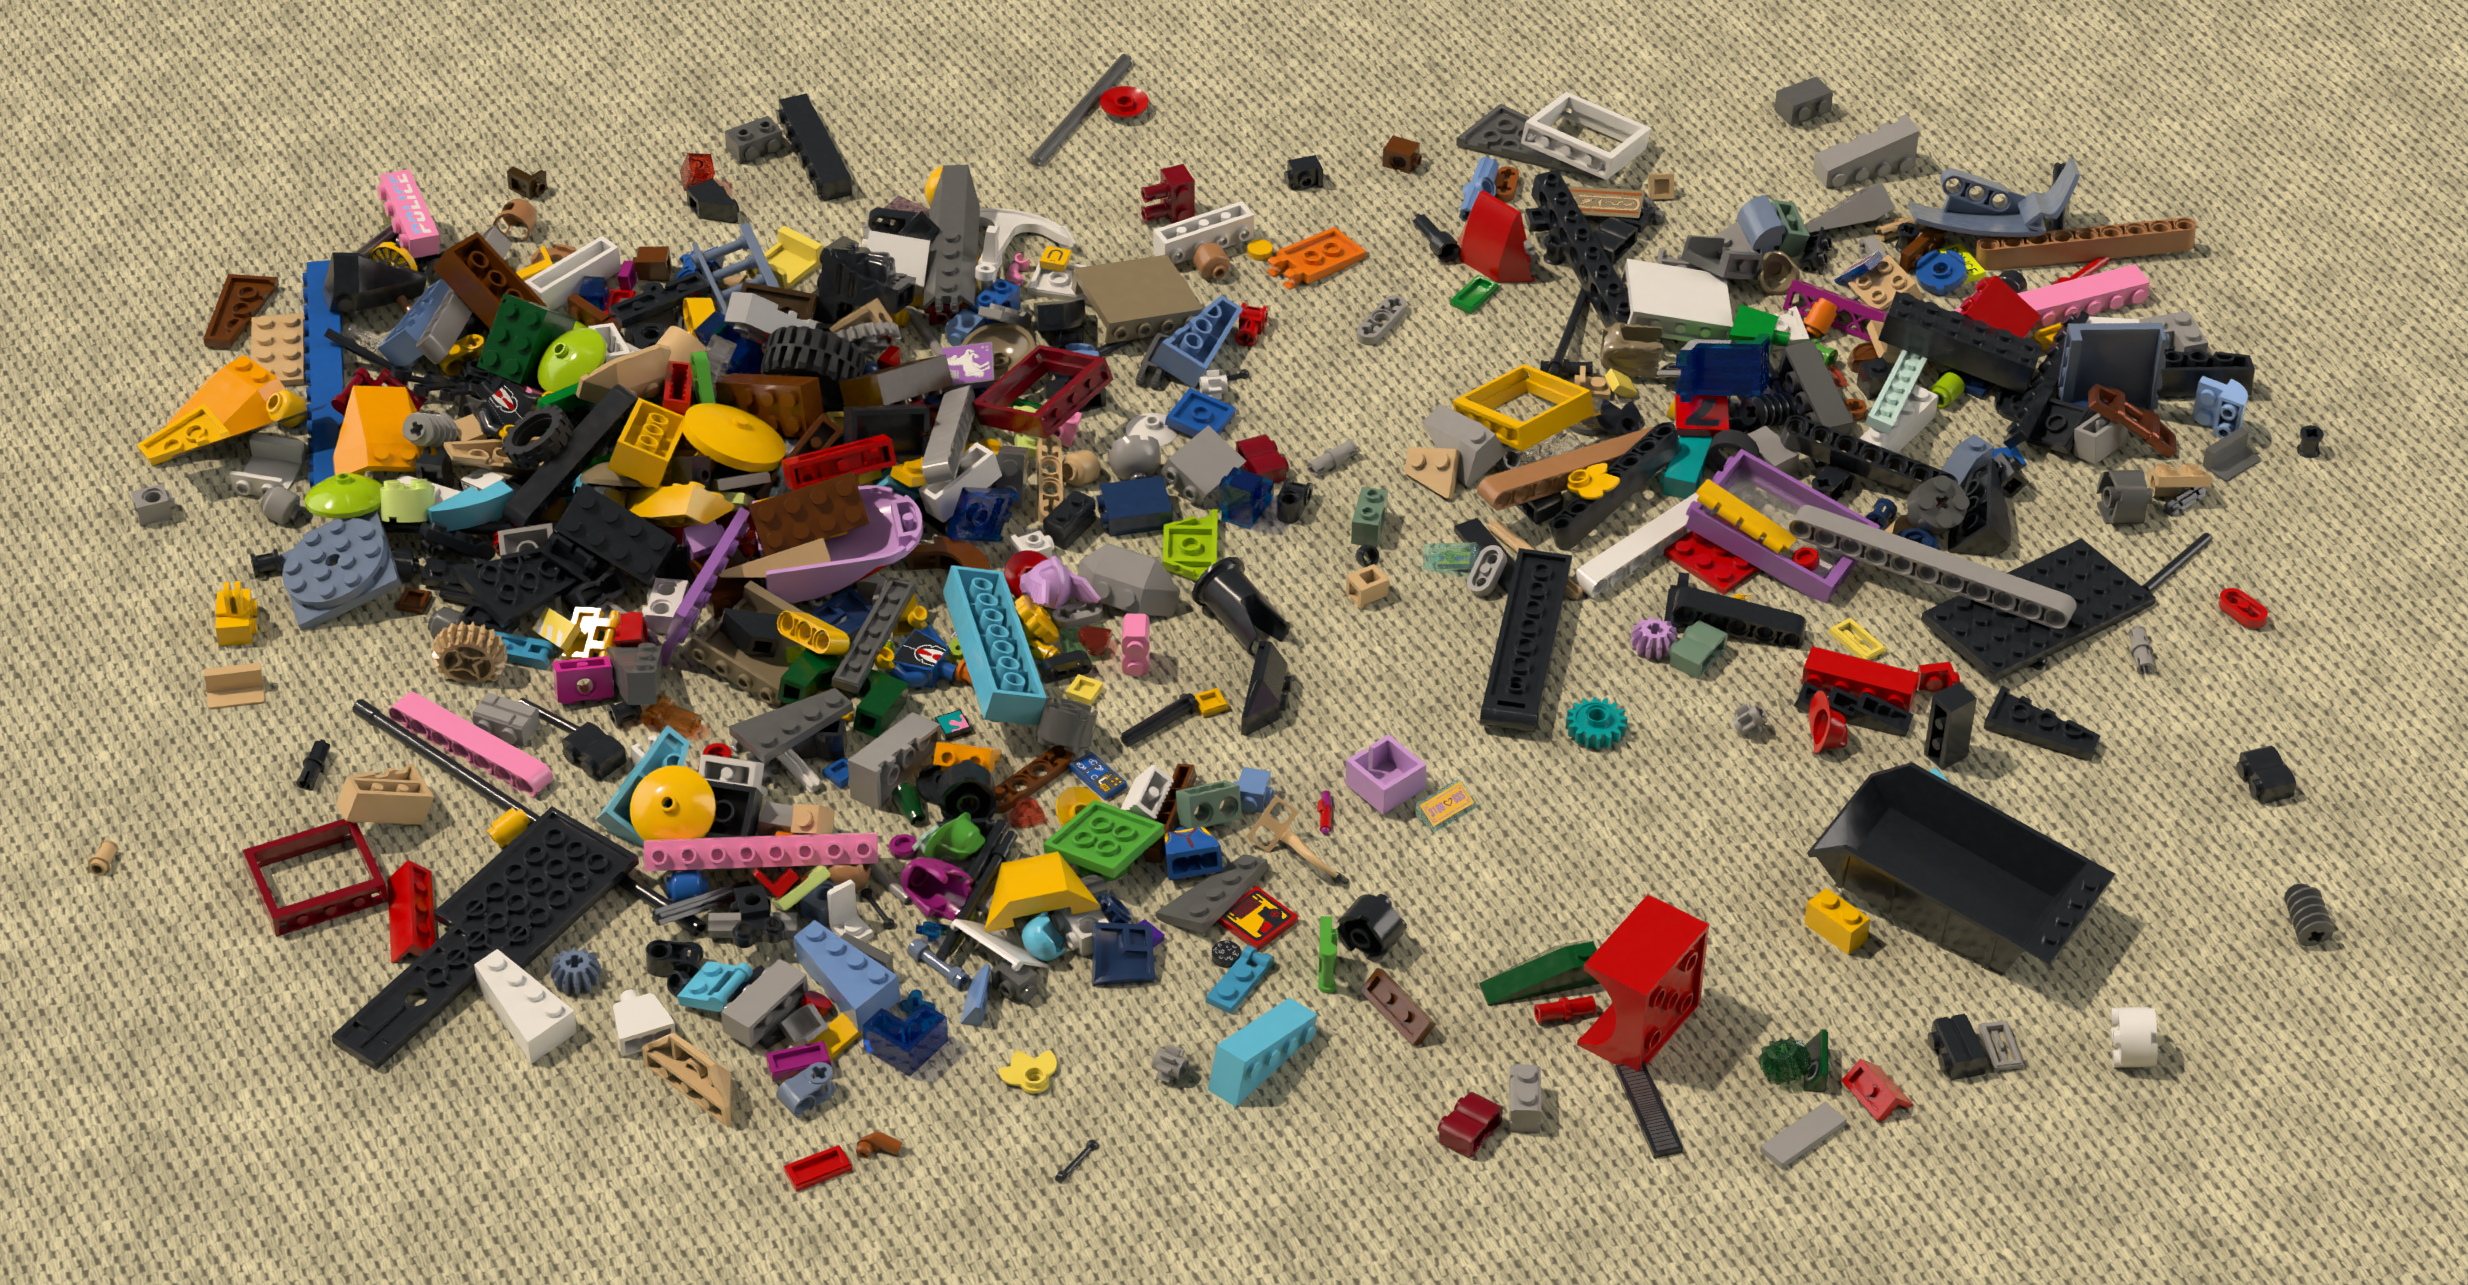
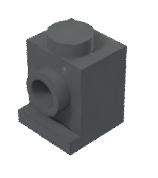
M1004 960L991 969V983L995 991L1000 988L1005 997H1013L1019 1003L1023 1001L1028 1002L1035 996L1037 992V973L1027 965L1023 964L1019 971H1014L1011 968L1012 963Z

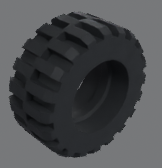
M783 326L770 334L761 365L762 375L819 377L821 392L843 404L844 401L839 382L861 376L866 360L862 350L858 349L857 345L850 343L844 337L837 336V334L828 333L818 328L812 329L807 326H789L788 328Z

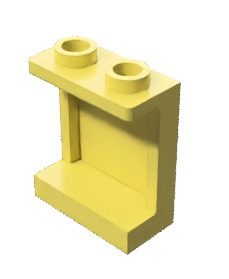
M786 226L781 227L778 230V243L764 253L779 287L790 289L821 265L820 254L823 250V244ZM750 268L746 270V274L751 279L756 278V275L759 274L757 269L752 270Z

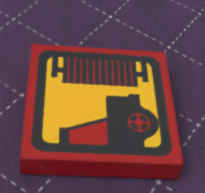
M1256 886L1239 898L1216 922L1244 943L1255 947L1259 951L1298 922V915Z

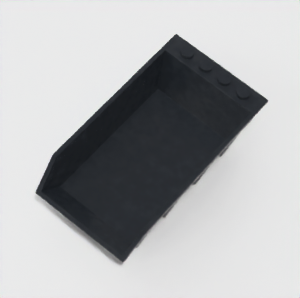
M1913 762L1871 773L1807 852L1809 858L1816 857L1836 883V887L1844 888L1882 909L1884 914H1891L1934 938V942L1942 943L1982 965L1981 968L1991 969L2001 975H2004L2023 951L2049 965L2052 964L2103 896L2116 875L2114 872Z

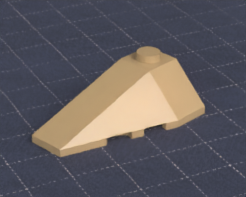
M821 538L726 569L722 574L719 573V576L721 578H767L766 571L832 561L825 539Z

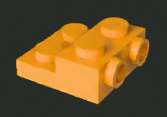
M936 742L933 764L941 765V771L945 772L951 766L968 759L983 766L989 772H994L995 761H1000L1002 750L951 742Z

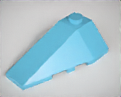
M667 725L595 820L613 834L644 846V840L637 834L631 822L630 803L632 795L641 780L654 770L665 766H683L690 742ZM668 800L665 801L664 808H667Z

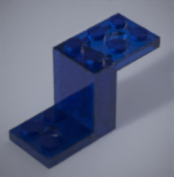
M1759 334L1753 341L1691 339L1680 350V353L1676 355V368L1681 369L1680 379L1676 380V395H1680V402L1691 403L1697 395L1761 396L1769 386L1770 334Z

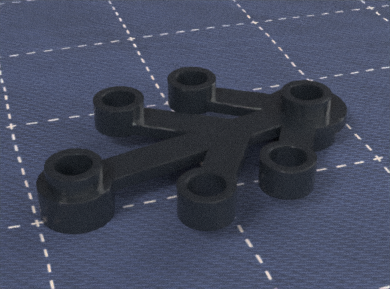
M396 365L391 368V376L405 386L408 385V382L417 383L414 384L413 395L428 397L429 391L440 390L439 399L442 401L453 402L457 395H470L473 398L482 400L473 390L484 380L473 379L468 381L465 377L456 375L450 376L449 380L435 371H425L424 377L413 376V369L407 366Z

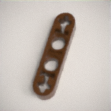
M1062 745L1054 746L996 786L997 803L995 814H1003L1010 811L1068 770L1069 764L1073 762V753L1064 750ZM1039 770L1047 772L1044 776H1036L1033 773ZM1016 785H1024L1027 787L1026 789L1021 791L1013 789V787Z

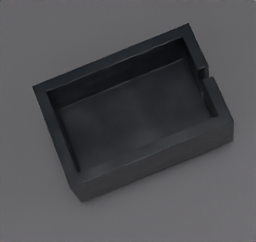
M922 404L843 407L844 444L885 434L892 439L896 462L914 461L924 457L930 437L917 433V429L923 432H930L929 407Z

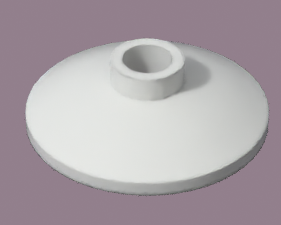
M1160 413L1138 415L1131 419L1126 426L1127 436L1140 435L1141 440H1148V436H1151L1158 440L1160 446L1173 441L1178 434V430L1165 425L1166 415Z

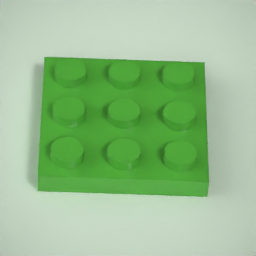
M1093 800L1043 843L1044 853L1048 854L1058 851L1067 862L1115 878L1165 834L1164 824Z

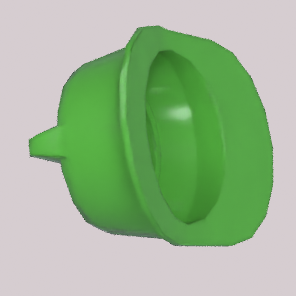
M965 812L958 818L940 827L931 836L925 847L924 856L935 859L949 856L958 860H964L985 843V839L980 834L978 827L971 822L970 813Z

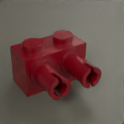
M1184 164L1160 169L1159 184L1141 187V196L1145 203L1160 199L1158 204L1141 207V215L1145 223L1165 217L1173 224L1195 217V180Z

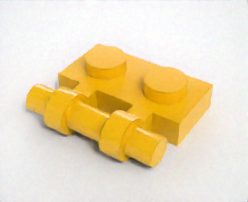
M575 607L571 622L582 629L568 651H563V658L565 660L592 658L594 653H600L599 657L607 656L606 647H616L614 645V637H616V626L620 625L621 613L612 610L609 619H603L604 612L601 608ZM600 630L605 631L603 641H597Z

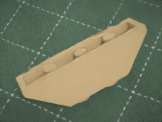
M656 344L615 358L596 368L590 375L585 374L581 376L576 396L579 399L598 404L615 385L620 384L641 399L652 398L660 392L672 350L669 346Z
M674 1032L642 1047L644 1065L723 1125L727 1127L731 1124L732 1075L724 1065L717 1064L704 1050H698Z

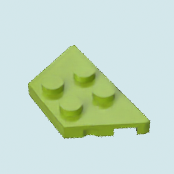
M1218 509L1209 510V516L1200 519L1193 515L1182 521H1174L1164 525L1163 567L1165 570L1197 581L1211 565L1217 562Z

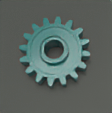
M1593 697L1590 702L1582 698L1581 705L1574 702L1573 709H1568L1565 728L1568 729L1569 737H1575L1576 744L1582 743L1585 745V748L1596 747V749H1600V747L1605 746L1610 748L1612 743H1620V738L1625 737L1628 718L1624 716V709H1618L1617 702L1611 705L1608 704V698H1604L1602 702L1598 701L1597 697Z

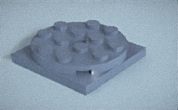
M377 510L358 518L333 519L331 522L315 530L308 531L293 549L279 555L283 570V584L290 595L297 624L301 631L316 627L402 586L385 528Z

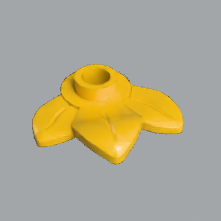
M1607 463L1595 464L1586 470L1573 471L1568 476L1567 486L1571 492L1580 494L1582 498L1594 500L1603 497V492H1609L1617 487L1620 483V478L1606 474L1608 469Z

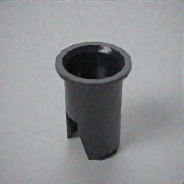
M1227 557L1211 565L1199 577L1194 585L1192 598L1199 606H1208L1247 650V653L1254 656L1252 645L1258 636L1255 627L1282 642L1289 633L1290 623L1281 616L1244 574L1245 566L1242 560L1238 557Z

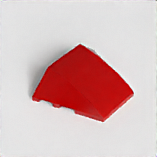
M1482 190L1474 202L1458 239V244L1461 248L1459 254L1460 261L1497 283L1535 281V276L1530 275L1528 265L1532 262L1531 257L1526 253L1524 241L1527 238L1521 212Z

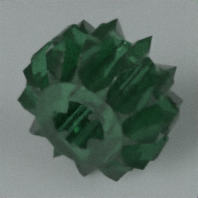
M1793 1036L1787 1040L1780 1037L1779 1041H1769V1046L1761 1048L1762 1054L1759 1056V1064L1767 1081H1775L1776 1085L1787 1082L1789 1085L1791 1081H1801L1802 1075L1809 1074L1808 1068L1811 1066V1057L1802 1040H1795Z

